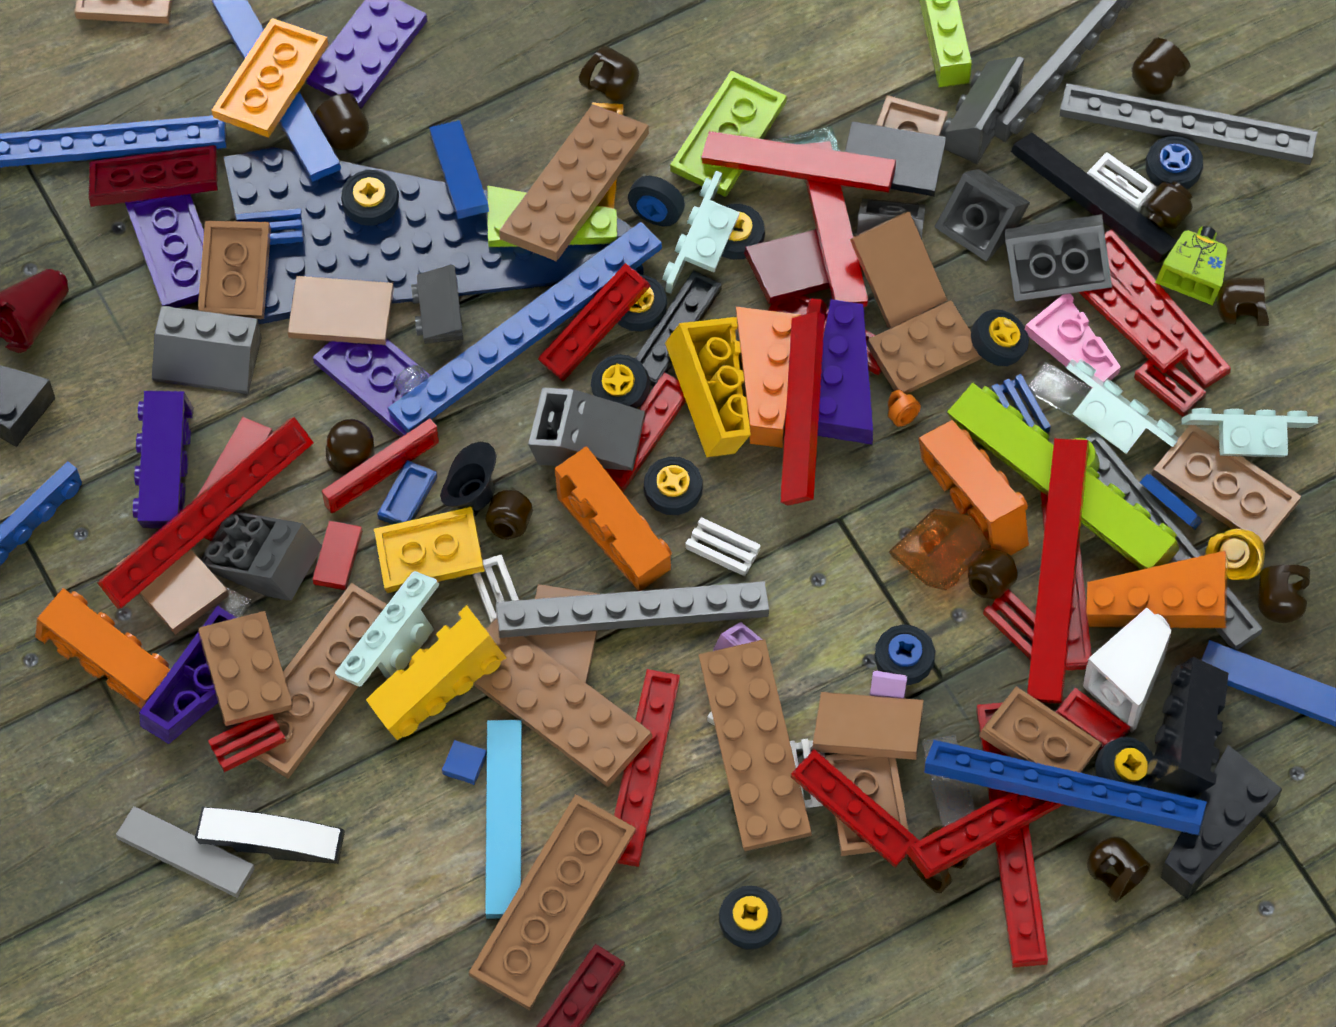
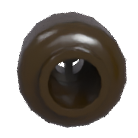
M1173 181L1171 184L1163 182L1159 184L1145 201V208L1149 213L1146 218L1161 229L1163 227L1176 229L1193 208L1190 201L1192 195L1176 181Z
M517 490L497 492L491 500L485 517L488 528L495 536L501 539L509 540L522 536L526 532L533 512L532 503Z
M996 549L986 550L968 569L969 586L981 598H1000L1018 578L1014 559L1008 553Z

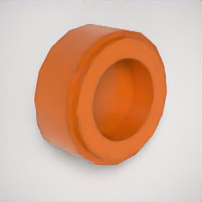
M895 390L891 393L888 400V418L898 427L905 426L917 417L921 405L913 395H906L901 390Z

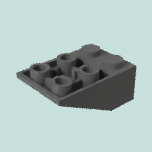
M542 388L528 445L538 465L558 466L587 446L604 469L633 471L646 413L643 410L574 389Z
M234 511L221 523L200 560L212 573L267 597L291 601L321 550L322 545L303 523Z

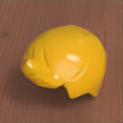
M1231 529L1225 533L1216 534L1208 541L1205 555L1226 551L1228 563L1227 577L1229 579H1250L1256 577L1261 572L1264 566L1265 548L1261 537L1254 532L1245 529Z

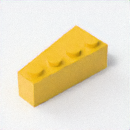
M737 317L679 323L665 342L706 457L735 454L751 435L747 400L743 396L742 391L744 374L739 366L738 356L741 353L740 341L736 340Z
M467 605L458 613L461 619L451 629L448 625H445L436 633L439 639L429 649L420 648L411 657L410 667L406 671L402 669L397 670L366 699L396 740L414 733L422 721L429 716L439 714L445 708L447 702L457 695H463L468 692L476 680L484 674H491L497 670L501 662L506 659V656Z

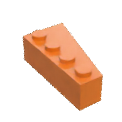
M63 588L37 618L35 638L44 644L50 639L58 648L57 652L68 660L70 657H77L80 659L79 662L84 671L97 678H101L104 675L108 678L106 683L111 689L142 709L170 671L168 662L156 653L151 655L141 648L142 643L131 633L126 632L124 635L115 628V622L103 612L97 614L87 606V600L75 591L69 593Z

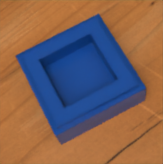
M454 740L442 768L443 775L475 785L486 759L487 751Z

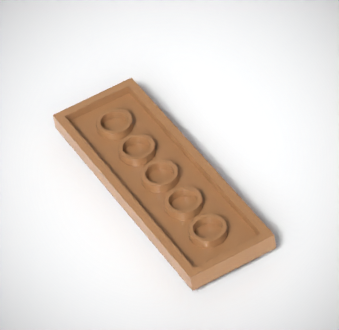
M592 104L499 230L500 239L557 261L648 136L649 125Z
M353 583L348 586L283 671L293 705L292 709L275 713L273 717L277 721L281 732H283L286 742L255 757V759L284 777L290 778L359 687L338 678L335 671L387 605L386 603ZM272 732L240 749L244 751L274 736V733Z
M496 618L487 627L486 631L506 656V659L501 662L497 670L491 674H484L473 685L598 781L609 787L653 738L651 731L524 636L499 638Z
M765 639L698 654L744 852L812 836L801 787L791 778V773L796 769Z
M575 794L470 969L469 976L526 1009L531 1010L631 841L636 828Z

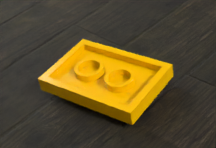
M472 507L374 529L386 593L398 591L414 571L432 577L437 582L485 571Z

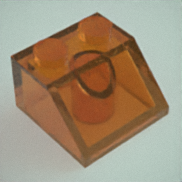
M934 508L889 553L926 586L946 591L959 582L960 577L969 569L971 564L986 550H989L991 545L972 516Z

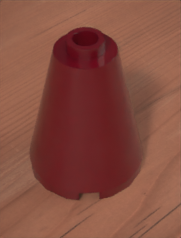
M48 268L0 291V337L9 343L5 348L16 353L26 352L33 345L69 292L68 280L62 272Z

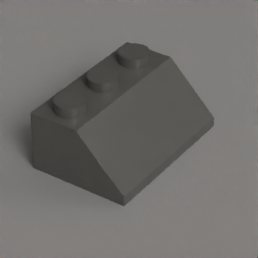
M1016 56L988 61L982 72L978 70L975 73L970 84V92L968 95L963 94L960 97L956 106V115L953 119L949 117L943 126L941 135L946 137L944 150L978 164L995 136L997 118L1020 93L1024 58Z
M1102 215L1005 229L1015 301L1112 287Z
M161 306L154 334L152 381L248 394L262 339L258 319Z

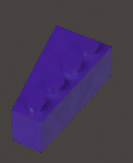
M831 299L823 337L818 436L873 445L863 304Z
M144 391V401H139L138 420L143 422L142 433H137L136 451L141 453L140 466H135L134 471L135 485L139 486V498H134L133 517L138 518L137 521L142 528H162L185 507L186 486L185 483L180 482L181 477H186L188 474L189 462L187 451H183V447L191 442L188 418H193L194 407L184 391Z
M217 606L203 626L237 617ZM199 633L195 635L139 712L140 727L167 744H170L218 703Z

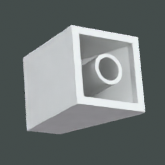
M1148 608L1143 610L1088 658L1083 687L1099 703L1131 727V733L1137 728L1165 659L1172 631L1168 622L1161 615L1152 613Z

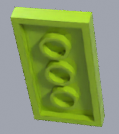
M731 70L671 162L670 172L700 186H703L706 178L712 180L716 171L721 172V182L716 193L727 197L743 170L702 163L701 156L708 132L713 131L764 139L785 106L787 96Z

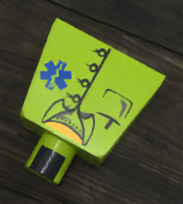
M1200 227L1197 233L1189 230L1184 231L1166 257L1155 283L1213 305L1223 284L1228 248L1225 244L1215 241L1217 233L1211 227Z

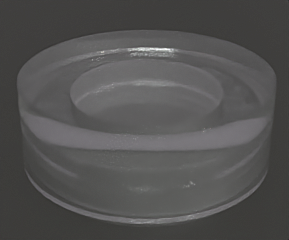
M419 365L409 366L397 376L394 387L404 396L425 381L428 375Z

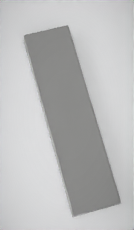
M133 806L116 834L118 840L238 898L255 870L253 864L217 846L199 844L195 840L194 835Z

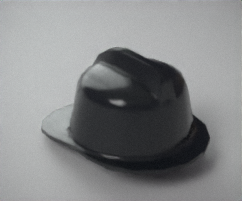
M481 441L472 443L457 454L451 464L440 493L441 501L446 506L459 509L472 507L476 517L479 510L492 500L495 488L491 476L497 456L495 449L489 443Z

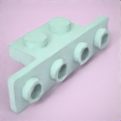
M716 171L712 180L706 178L702 186L700 196L704 197L700 208L697 206L693 207L687 224L692 226L688 235L681 234L675 248V252L679 253L675 264L669 262L662 280L667 281L665 292L672 293L686 261L713 273L716 270L740 214L738 211L713 202L721 182V172Z
M1071 359L1066 368L1092 387L1073 412L1074 416L1124 453L1130 450L1146 428L1174 447L1178 437L1174 434L1176 429L1163 419H1160L1158 422L1148 415L1150 410L1136 399H1133L1132 402L1121 395L1123 390L1109 379L1105 382L1094 375L1096 370L1084 360L1080 359L1077 363Z
M1195 408L1192 409V413L1182 417V425L1219 426L1220 456L1285 457L1288 456L1287 427L1309 428L1318 424V417L1307 416V411H1289L1287 416H1277L1275 410H1257L1256 415H1244L1243 409H1226L1224 414H1212V409Z
M416 571L412 572L335 671L337 677L360 687L377 666L386 678H389L397 670H404L412 659L411 657L420 649L434 630L421 611V608L438 588L439 583L437 580Z

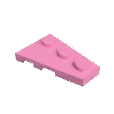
M1071 293L1061 295L1026 324L1025 330L1028 333V337L1065 367H1067L1071 359L1077 363L1082 359L1096 370L1094 375L1103 382L1107 379L1112 380L1118 375L1121 366L1101 337L1095 336L1088 325L1089 320L1084 312L1080 313L1074 305V298Z

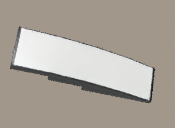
M202 807L195 840L199 844L232 846L236 852L269 854L272 859L339 864L345 831L337 827L278 815Z

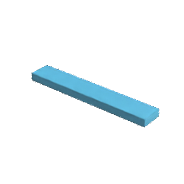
M487 720L486 919H494L503 916L521 886V720Z

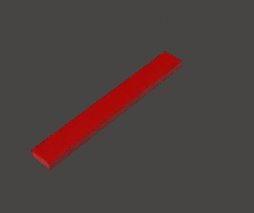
M295 417L288 419L97 582L117 609L123 608L314 444Z
M1054 438L1027 694L1039 702L1062 704L1089 451L1088 440Z
M1002 703L977 705L979 733H981L984 726ZM980 737L982 751L1008 756ZM987 787L989 803L1009 793ZM1028 824L995 842L1012 968L1048 964Z

